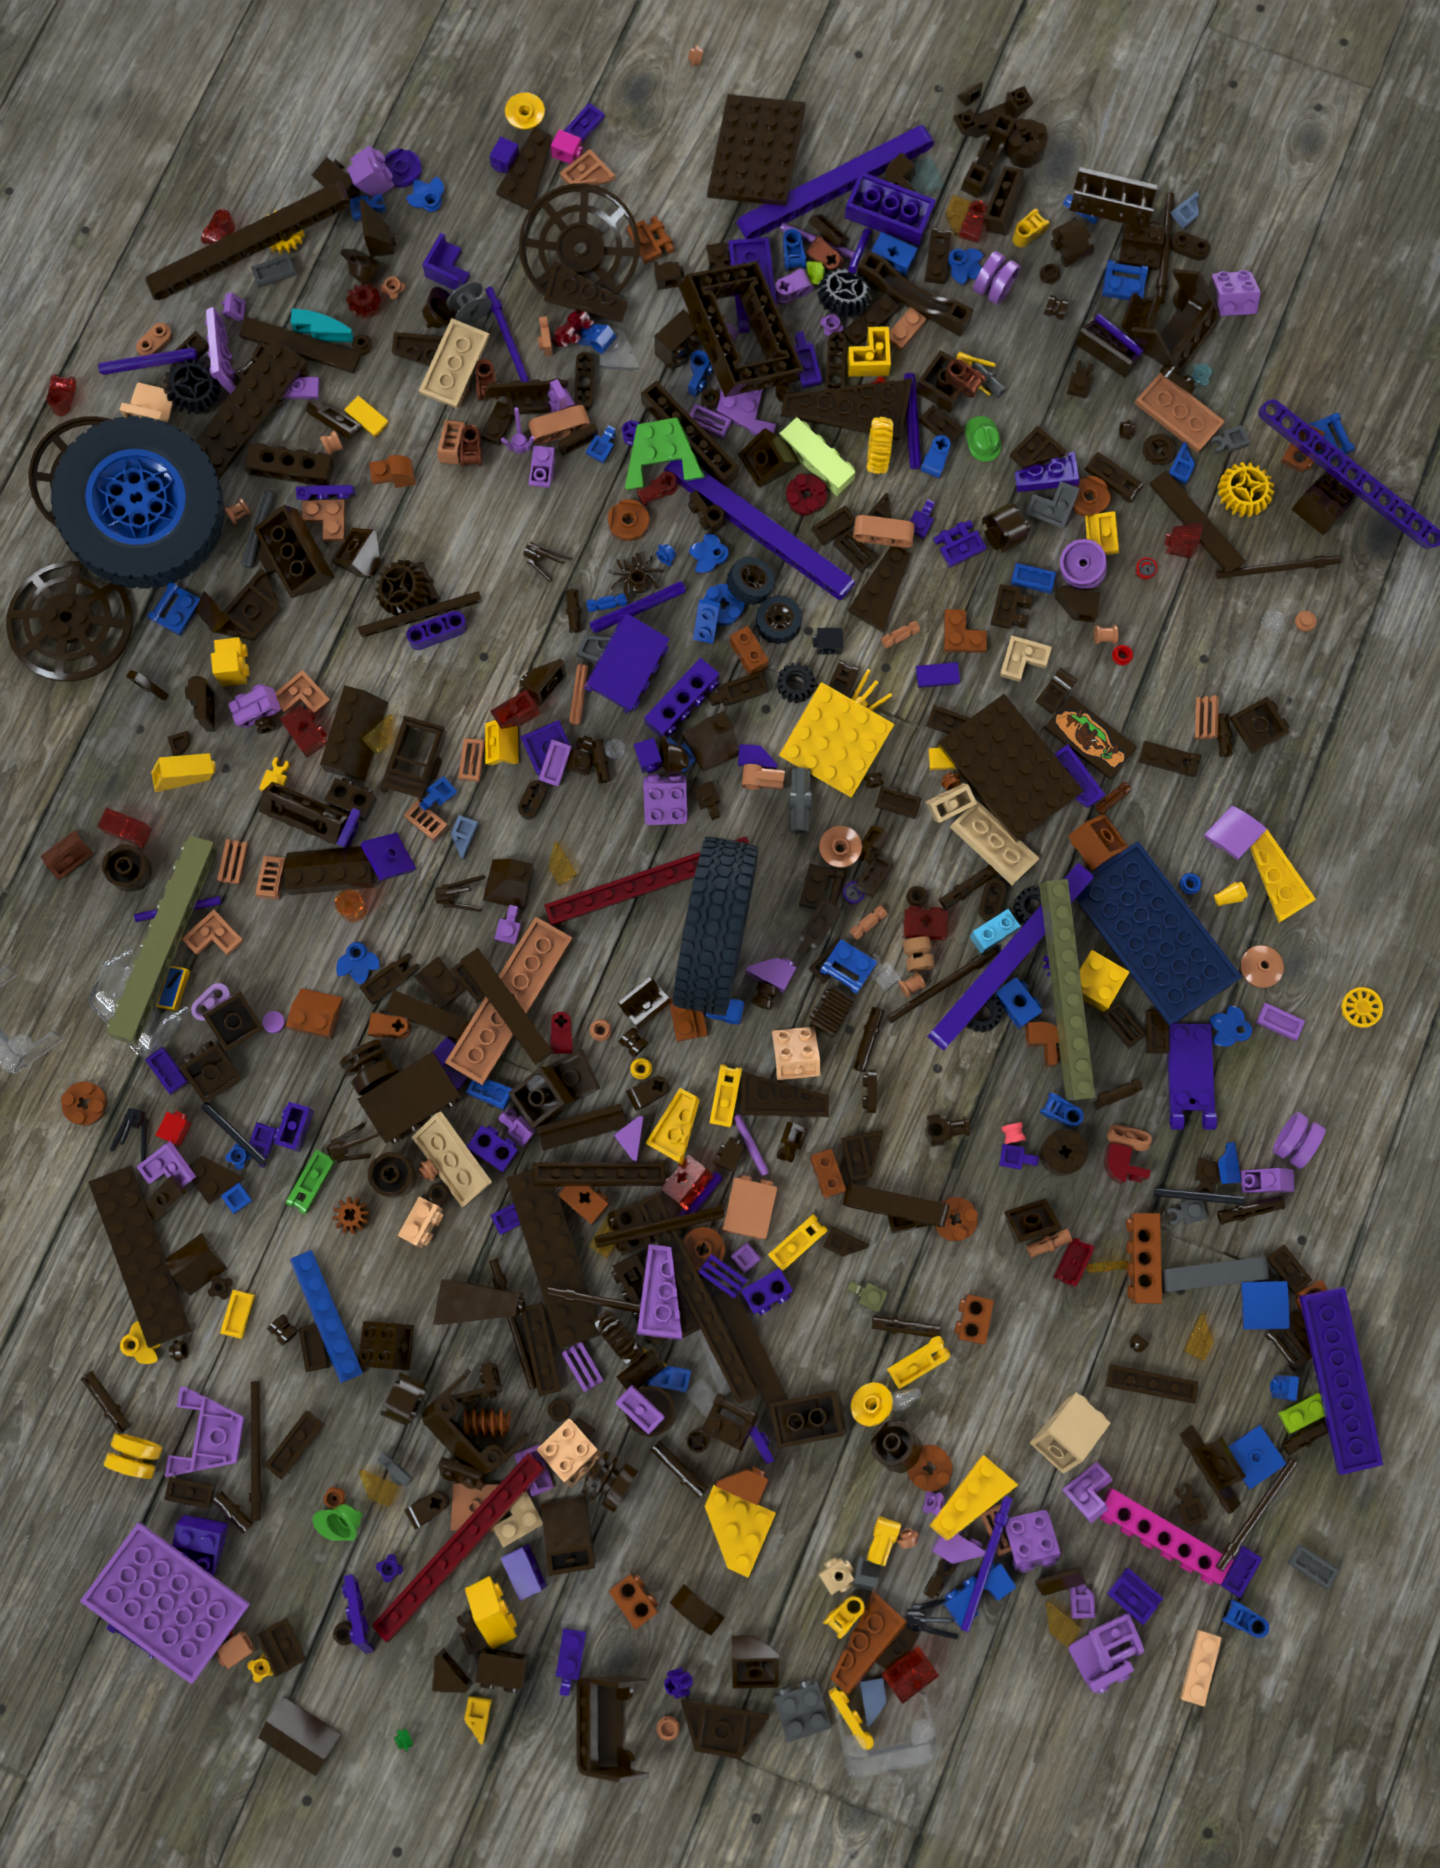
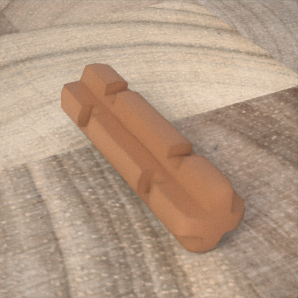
M913 621L908 626L905 625L891 632L890 635L883 636L881 642L885 648L893 646V643L896 644L910 637L911 634L918 633L920 626L917 621Z
M882 906L875 908L873 914L872 912L858 922V926L855 925L850 929L849 932L852 937L858 940L864 935L863 932L867 933L879 923V919L882 920L887 916V912Z

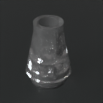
M918 1386L891 1392L893 1397L892 1411L894 1413L898 1411L901 1413L916 1401L922 1399Z

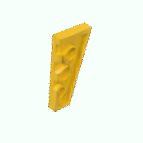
M982 1455L929 1526L947 1541L1017 1487L1018 1484L985 1455Z

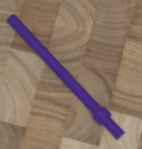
M487 287L485 292L492 301L490 310L495 314L521 382H530L502 313L503 307L501 302L497 299L493 287Z
M1004 1496L1000 1511L995 1515L993 1521L995 1526L960 1630L967 1633L970 1631L1003 1528L1007 1526L1009 1520L1008 1513L1013 1499Z

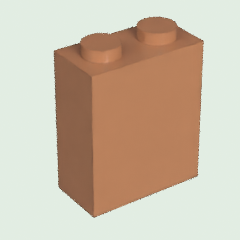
M739 1175V1178L734 1177L723 1231L766 1241L777 1187L773 1186L774 1182L761 1180L760 1183L752 1181V1177Z

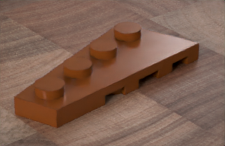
M871 1592L864 1612L860 1616V1620L849 1638L850 1641L846 1649L843 1650L831 1675V1679L847 1695L851 1694L908 1623L876 1592Z

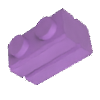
M260 684L252 688L253 691L248 694L237 695L235 700L229 703L235 724L242 728H248L254 725L257 719L270 717L281 711L273 688Z

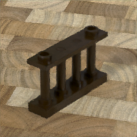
M1079 167L1074 189L1080 190V192L1074 191L1069 211L1148 229L1154 209L1147 208V206L1152 207L1158 185ZM1088 192H1089V193H1093V194H1098V195H1100V196L1091 195V194H1088ZM1107 197L1119 199V201L1108 199ZM1127 202L1136 203V204H1139V206H1138V205H1134V204H1130V203H1127Z

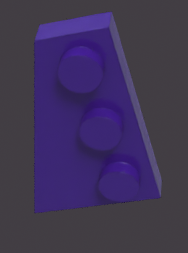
M1075 451L1068 453L1066 458L1059 460L1057 457L1051 459L1050 463L1043 466L1036 464L1015 472L1017 492L1058 488L1060 481L1072 486L1079 485Z
M1068 744L1054 754L1084 791L1074 800L1088 809L1105 797L1104 792Z
M353 1574L344 1576L345 1584L342 1585V1592L344 1598L348 1599L349 1607H346V1615L348 1621L352 1622L353 1629L350 1630L351 1642L365 1654L375 1652L373 1643L370 1644L366 1637V1634L370 1631L368 1622L364 1615L361 1616V1611H364V1604L358 1579Z

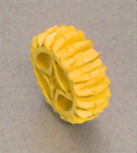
M875 417L872 420L868 442L867 470L873 474H885L888 471L893 437L892 419Z
M1244 462L1240 463L1239 466L1234 464L1231 469L1228 468L1224 475L1221 476L1218 484V496L1222 497L1220 504L1226 503L1225 510L1231 508L1232 515L1239 512L1240 517H1243L1245 513L1248 518L1253 513L1257 516L1261 511L1266 510L1267 505L1271 503V497L1274 495L1272 490L1274 483L1270 482L1271 476H1265L1266 469L1263 471L1259 470L1260 464L1255 468L1252 462L1248 463L1247 466ZM1239 478V483L1231 487V481ZM1261 493L1260 499L1253 502L1252 498L1254 495Z

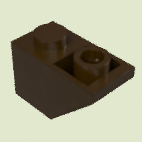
M1067 585L1058 587L1055 599L1073 620L1095 622L1098 616L1100 592H1095L1090 588L1074 589L1072 586Z

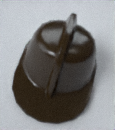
M342 249L340 252L348 262L349 275L355 277L357 281L363 284H368L370 279L374 278L377 268L381 267V264L361 251Z
M441 287L431 289L427 302L422 309V315L427 321V328L433 326L438 329L445 325L448 326L451 318H454L456 310L448 308L446 303L450 294Z
M662 735L660 739V757L666 778H668V775L681 773L684 768H687L689 760L682 746L669 743L666 736Z

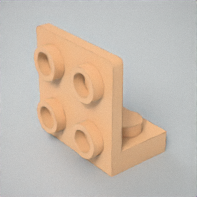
M137 383L130 404L122 403L120 412L124 418H128V416H139V418H142L143 416L153 418L154 421L158 419L168 423L173 406L172 401L168 402L167 394L164 393L163 388Z
M815 1027L772 1031L777 1080L820 1076V1056Z
M419 1196L398 1236L417 1247L423 1248L424 1245L427 1246L433 1237L431 1231L434 1225L438 1226L444 1216L441 1213L443 1209Z
M571 1419L565 1421L537 1448V1452L562 1481L571 1488L590 1471L595 1461L603 1455Z

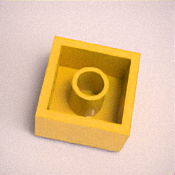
M1091 950L1079 968L1083 1001L1104 1013L1110 1007L1129 971Z

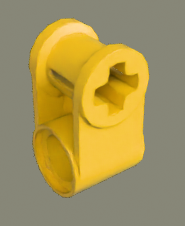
M1038 209L1032 210L1016 225L1012 238L1013 243L1021 248L1028 246L1033 240L1046 232L1051 222L1049 220L1046 221L1039 214Z
M854 1593L847 1595L823 1620L825 1625L828 1624L837 1633L839 1639L849 1631L854 1622L864 1612L862 1598ZM851 1600H857L860 1603L857 1611H850L847 1608V1604Z

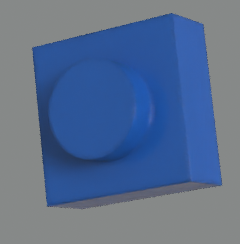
M241 1183L236 1184L221 1195L233 1214L238 1213L253 1202Z

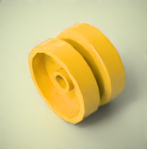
M114 1433L110 1445L120 1452L107 1453L103 1465L124 1475L152 1479L156 1467L153 1463L144 1459H159L163 1447L139 1437Z

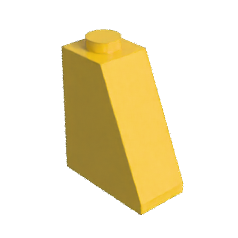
M210 753L159 757L151 771L155 792L209 781L216 771L214 760H211Z

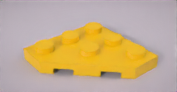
M714 1484L705 1503V1509L728 1569L749 1578L776 1512L750 1503L716 1487Z

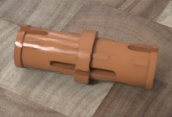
M1066 1228L1050 1236L1048 1234L1044 1235L1043 1239L1029 1245L1027 1244L1026 1249L1029 1256L1034 1258L1047 1251H1055V1248L1072 1242V1238Z

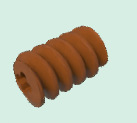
M465 1407L463 1428L466 1436H469L473 1429L475 1436H479L482 1430L484 1437H487L491 1430L493 1437H497L499 1431L502 1437H506L510 1429L511 1409L504 1415L503 1409L500 1408L498 1414L495 1415L493 1408L490 1409L489 1414H486L485 1408H482L480 1413L477 1414L475 1407L472 1408L471 1413H468Z

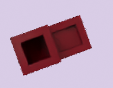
M1109 1143L1104 1156V1167L1112 1180L1123 1184L1126 1182L1127 1177H1129V1181L1142 1183V1180L1149 1179L1151 1170L1129 1165L1132 1153L1131 1147Z

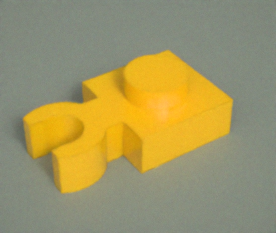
M275 757L272 761L273 771L266 769L259 790L263 792L272 781L285 787L288 778L283 773L289 770L290 763L285 761L282 767H278L279 759Z

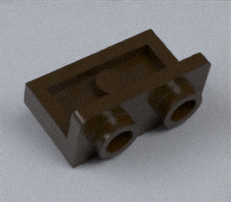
M1137 293L1131 294L1121 328L1132 338H1135L1131 332L1133 327L1153 330L1163 299L1158 294L1142 299Z
M650 976L642 981L633 991L625 995L618 1002V1005L637 1029H640L668 1006L671 1000Z

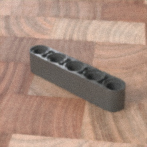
M1266 1257L1161 1270L1163 1293L1270 1279Z

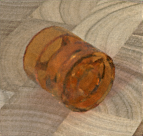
M352 889L343 890L336 897L335 907L347 922H359L366 916L367 904L357 891Z

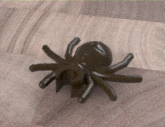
M636 553L637 560L632 556V565H628L624 559L623 567L620 560L617 559L616 562L622 572L609 570V573L623 577L611 586V590L625 580L624 594L629 599L627 583H629V587L633 592L643 593L649 585L647 577L654 583L655 588L659 589L657 581L646 572L663 573L664 571L662 569H645L652 561V556L649 557L643 566L639 553Z

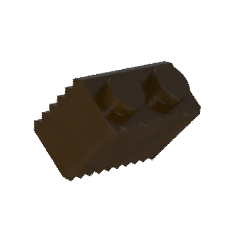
M834 985L831 990H825L821 997L822 1005L820 1008L815 1007L809 1016L812 1019L810 1025L830 1038H833L856 1000Z

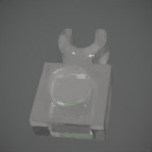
M874 953L872 956L877 961V964L873 969L874 973L871 974V978L886 993L902 978L888 962L881 965L879 956Z

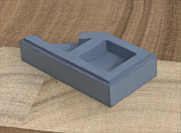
M1195 192L1170 213L1182 229L1199 216V208L1197 207L1198 192Z
M458 815L451 836L461 859H465L479 822Z
M882 1677L860 1681L867 1726H871L887 1703Z

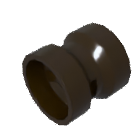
M1050 295L1044 315H1053L1063 321L1069 300H1059L1056 296ZM1058 303H1060L1059 308H1058V311H1057V313H1056L1055 311H1056L1057 305H1058Z
M759 982L756 988L758 991L757 995L753 997L751 1003L762 1009L772 1010L773 998L777 996L779 989Z
M634 1027L628 1030L618 1041L622 1047L629 1049V1054L633 1058L649 1044L645 1038H640L638 1031Z
M285 1314L279 1316L267 1328L271 1334L276 1335L277 1341L281 1346L288 1343L299 1332L295 1325H291L288 1322L289 1319Z
M696 1429L688 1434L686 1443L690 1451L701 1453L707 1449L709 1438L704 1431Z

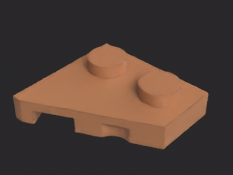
M590 149L560 172V177L566 184L587 183L599 185L615 180V174Z

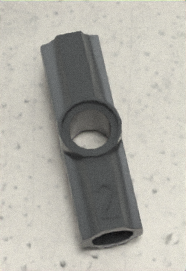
M792 769L791 791L789 795L791 833L804 834L809 832V811H811L810 769Z

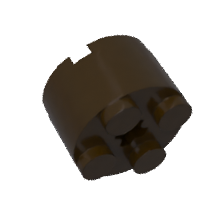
M1020 118L1016 120L1005 145V154L1014 166L1026 169L1041 162L1048 142L1047 128L1044 124L1031 119Z
M1077 217L1063 223L1052 231L1053 240L1050 241L1054 251L1060 252L1062 264L1066 268L1094 254V245H1089L1088 239L1091 238L1090 233L1080 219L1076 220Z
M1015 503L1005 504L985 515L982 519V525L986 524L987 530L984 533L988 542L996 551L1001 549L1000 553H1004L1026 541L1027 532L1030 531L1029 523L1023 520Z
M121 844L116 846V848L111 851L109 850L105 854L102 861V871L106 879L121 891L134 892L142 890L151 877L152 867L150 860L132 845Z
M1059 1130L1052 1133L1043 1141L1039 1151L1043 1167L1057 1176H1067L1078 1171L1086 1163L1088 1154L1084 1139L1079 1133L1071 1130ZM1062 1148L1068 1153L1065 1157L1059 1154Z
M385 1152L374 1159L369 1166V1183L378 1194L384 1197L399 1198L405 1196L415 1183L416 1173L413 1164L399 1153ZM394 1170V1173H396L397 1175L396 1177L392 1178V1180H390V1178L387 1177V1174L392 1173V1171Z
M399 1373L398 1378L401 1381L394 1383L384 1405L388 1409L387 1411L382 1410L380 1415L405 1426L406 1423H412L417 1409L413 1407L416 1401L421 1403L427 1389L423 1387V1382Z
M895 1420L891 1422L886 1421L877 1426L872 1433V1454L889 1471L905 1473L918 1462L922 1453V1446L918 1436L905 1423Z

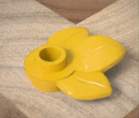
M137 1321L131 1326L129 1334L122 1338L120 1349L124 1355L134 1356L139 1363L152 1364L158 1361L155 1349L161 1344L148 1349L140 1324ZM131 1341H134L136 1343V1346L134 1349L131 1350L129 1348V1343Z

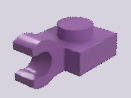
M509 905L507 919L500 918L495 940L516 945L521 929V924L516 923L519 913L517 906Z
M511 1107L505 1113L502 1112L498 1118L500 1122L509 1128L507 1133L521 1147H524L537 1131L535 1128L532 1129L522 1116L517 1118L515 1110Z

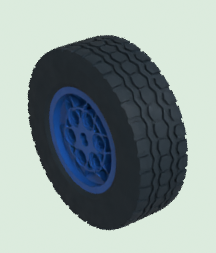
M139 416L113 418V421H103L100 425H94L87 429L88 432L80 434L76 438L75 443L72 442L67 447V452L61 456L59 465L56 466L55 478H53L51 486V505L56 526L75 557L88 570L97 574L98 577L110 581V583L120 586L124 585V587L150 589L152 586L153 588L163 587L164 584L178 582L177 579L182 580L189 576L191 571H196L201 566L200 564L204 563L210 556L209 553L213 552L217 544L216 541L219 540L222 532L221 528L223 527L225 513L224 497L213 464L195 440L193 441V438L184 431L181 432L179 428L171 424L169 426L167 422L158 419L154 421L153 418L143 416L142 418H139ZM134 476L140 477L139 482L135 484L130 483V479ZM151 486H160V489L157 492L150 491ZM116 488L123 489L120 495H113V491ZM161 505L163 508L159 513L152 512L154 506ZM118 509H125L123 516H115V512ZM143 517L145 522L142 525H136L135 521L137 518Z
M712 836L705 837L694 876L675 977L674 1006L726 1016L748 916L756 872L758 846Z

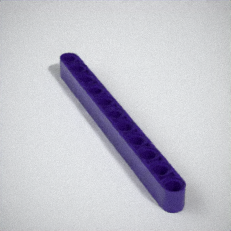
M919 125L789 191L787 206L764 204L741 216L736 224L745 239L759 238L780 227L782 223L786 224L853 190L860 172L878 177L886 173L889 163L901 152L911 160L930 150L934 145V140L925 126Z
M1271 399L1260 406L1258 415L1261 420L1424 549H1431L1440 545V530L1279 401ZM1266 406H1271L1274 409L1273 415L1267 414ZM1283 418L1289 420V428H1285L1282 425ZM1299 431H1302L1306 434L1305 441H1301L1299 439ZM1316 444L1322 447L1321 454L1315 452ZM1332 457L1337 458V467H1334L1331 464ZM1348 470L1354 472L1353 480L1347 477ZM1365 482L1370 485L1369 493L1365 492L1363 489V484ZM1381 495L1386 498L1385 506L1379 502ZM1397 508L1402 511L1401 518H1398L1395 514ZM1413 521L1418 523L1417 531H1414L1411 527ZM1429 534L1434 536L1433 544L1428 542Z
M682 460L671 461L664 468V472L669 478L690 493L697 491L706 505L720 506L723 509L724 518L836 599L843 600L855 585L854 580L849 575L702 470L704 478L686 481L684 480Z
M1077 863L1064 878L1068 879L1071 903L1094 878V875L1080 863ZM1042 904L927 1036L943 1051L1044 936L1045 927Z

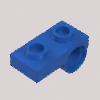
M592 325L589 329L582 328L580 330L579 336H581V339L578 343L580 345L592 346L597 352L604 354L617 337L609 325Z
M702 350L695 351L691 355V372L694 375L688 385V395L695 398L699 391L702 392L704 390L707 375H711L713 372L706 352ZM697 362H703L704 364H703V365H696L695 363H697Z
M703 599L699 600L693 640L714 643L720 603Z
M1274 1375L1270 1382L1271 1398L1297 1401L1299 1377Z

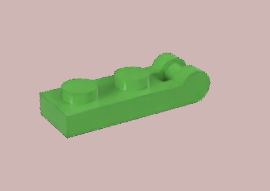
M316 1149L290 1193L286 1205L290 1207L295 1206L299 1209V1212L306 1215L336 1160L331 1161L328 1155ZM301 1192L307 1195L304 1201L298 1198Z

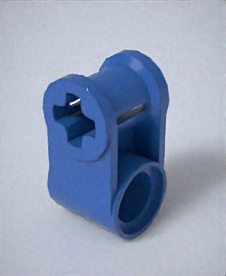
M788 229L783 235L782 244L785 271L798 267L806 269V258L801 234L796 229ZM789 240H794L796 243H793V244H792V243H789L788 241H789Z
M939 435L934 438L922 464L921 472L940 478L951 445L948 437Z
M730 999L726 1016L704 1012L703 1015L707 1018L738 1025L741 1024L745 1002Z
M1051 1092L1048 1094L1049 1099L1044 1108L1039 1111L1043 1116L1067 1128L1077 1127L1084 1118L1083 1111L1079 1107ZM1074 1112L1078 1116V1121L1070 1122L1067 1114Z
M1231 1599L1230 1603L1232 1605L1226 1617L1222 1618V1621L1256 1638L1267 1636L1270 1629L1267 1620ZM1259 1620L1262 1625L1261 1630L1254 1633L1252 1624L1254 1621Z

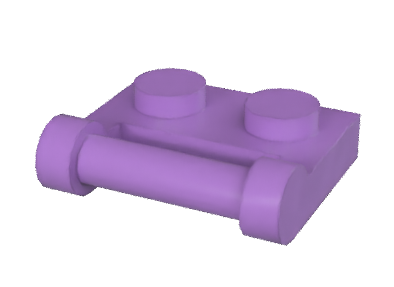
M1129 1613L1088 1631L1099 1656V1664L1105 1672L1134 1655L1139 1656L1144 1653L1143 1645ZM1128 1640L1130 1641V1647L1112 1656L1109 1655L1108 1650Z

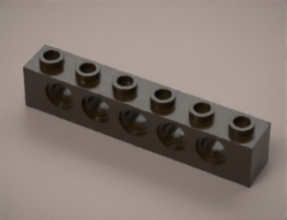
M657 380L641 392V404L657 421L672 418L679 419L693 454H695L698 460L697 462L710 476L726 487L739 476V466Z

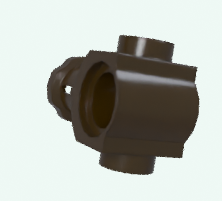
M940 1114L927 1116L925 1135L929 1143H931V1147L943 1146L944 1141L951 1140L952 1136L964 1134L965 1136H970L967 1117H963L961 1120L950 1121L949 1118H940ZM933 1125L938 1126L941 1129L940 1136L932 1135L930 1127Z

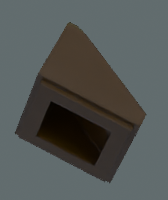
M979 82L969 86L958 94L957 97L965 106H968L981 96L983 83Z

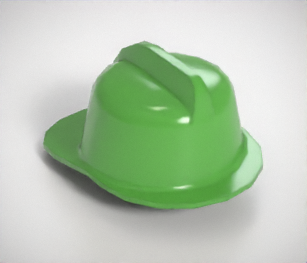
M984 416L971 418L966 424L965 435L972 456L982 462L994 460L1001 451V440L995 423L990 418Z
M343 1504L332 1510L317 1511L313 1515L312 1521L317 1532L329 1540L353 1541L357 1537V1530L360 1527V1519L363 1513L354 1510L349 1505Z

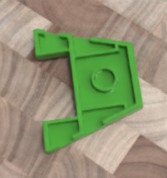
M678 418L637 424L625 485L626 490L646 488L643 466L682 460L684 480L690 481L704 478V474L698 465V460L695 454H693L688 438Z

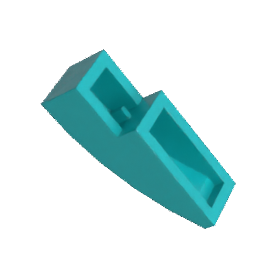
M292 308L291 326L294 332L311 334L313 338L324 342L352 343L354 339L352 330L343 323L318 312Z

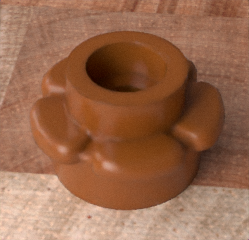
M953 772L947 773L942 778L941 786L948 791L961 784L960 775Z
M331 1487L323 1497L324 1504L331 1510L346 1502L344 1498L345 1492L341 1488Z

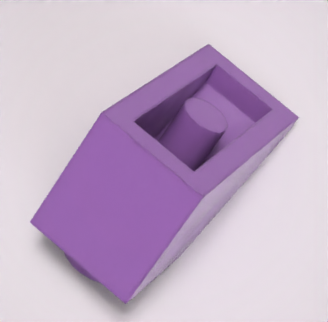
M774 958L748 966L745 974L760 982L778 988V991L784 994L796 971V967L793 966L794 963L786 958H782V960Z

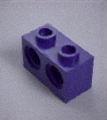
M481 1125L467 1145V1148L505 1174L519 1153L516 1149L517 1144L507 1137L505 1140H502L497 1136L499 1132L488 1125L485 1128ZM484 1136L491 1138V1143L488 1147L480 1146V1139ZM502 1148L509 1150V1156L504 1160L498 1158V1151Z
M780 1268L741 1290L753 1314L758 1312L760 1316L770 1311V1305L778 1301L780 1305L790 1299L789 1294L793 1292ZM775 1281L783 1284L784 1289L780 1294H775L771 1290V1284ZM759 1292L763 1294L764 1303L762 1305H755L752 1302V1295Z

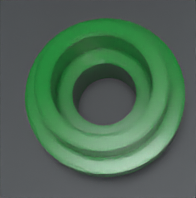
M407 1729L396 1730L397 1736L394 1737L398 1749H404L405 1752L409 1751L408 1748L412 1747L413 1743Z

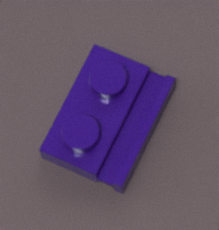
M1127 1567L1106 1593L1141 1625L1146 1623L1156 1610L1158 1604L1163 1600L1157 1592Z

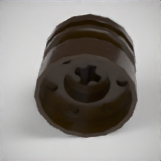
M373 1040L356 1047L339 1062L340 1066L346 1069V1076L357 1074L351 1081V1084L359 1096L366 1094L398 1073L391 1059L380 1061L387 1052L385 1049H380L382 1044L379 1040Z
M605 1451L588 1472L581 1493L586 1495L592 1486L596 1490L591 1499L594 1500L600 1493H603L604 1498L601 1505L614 1513L636 1477L638 1470L627 1463L620 1470L615 1469L618 1458L615 1457L610 1465L607 1464L606 1461L611 1453Z

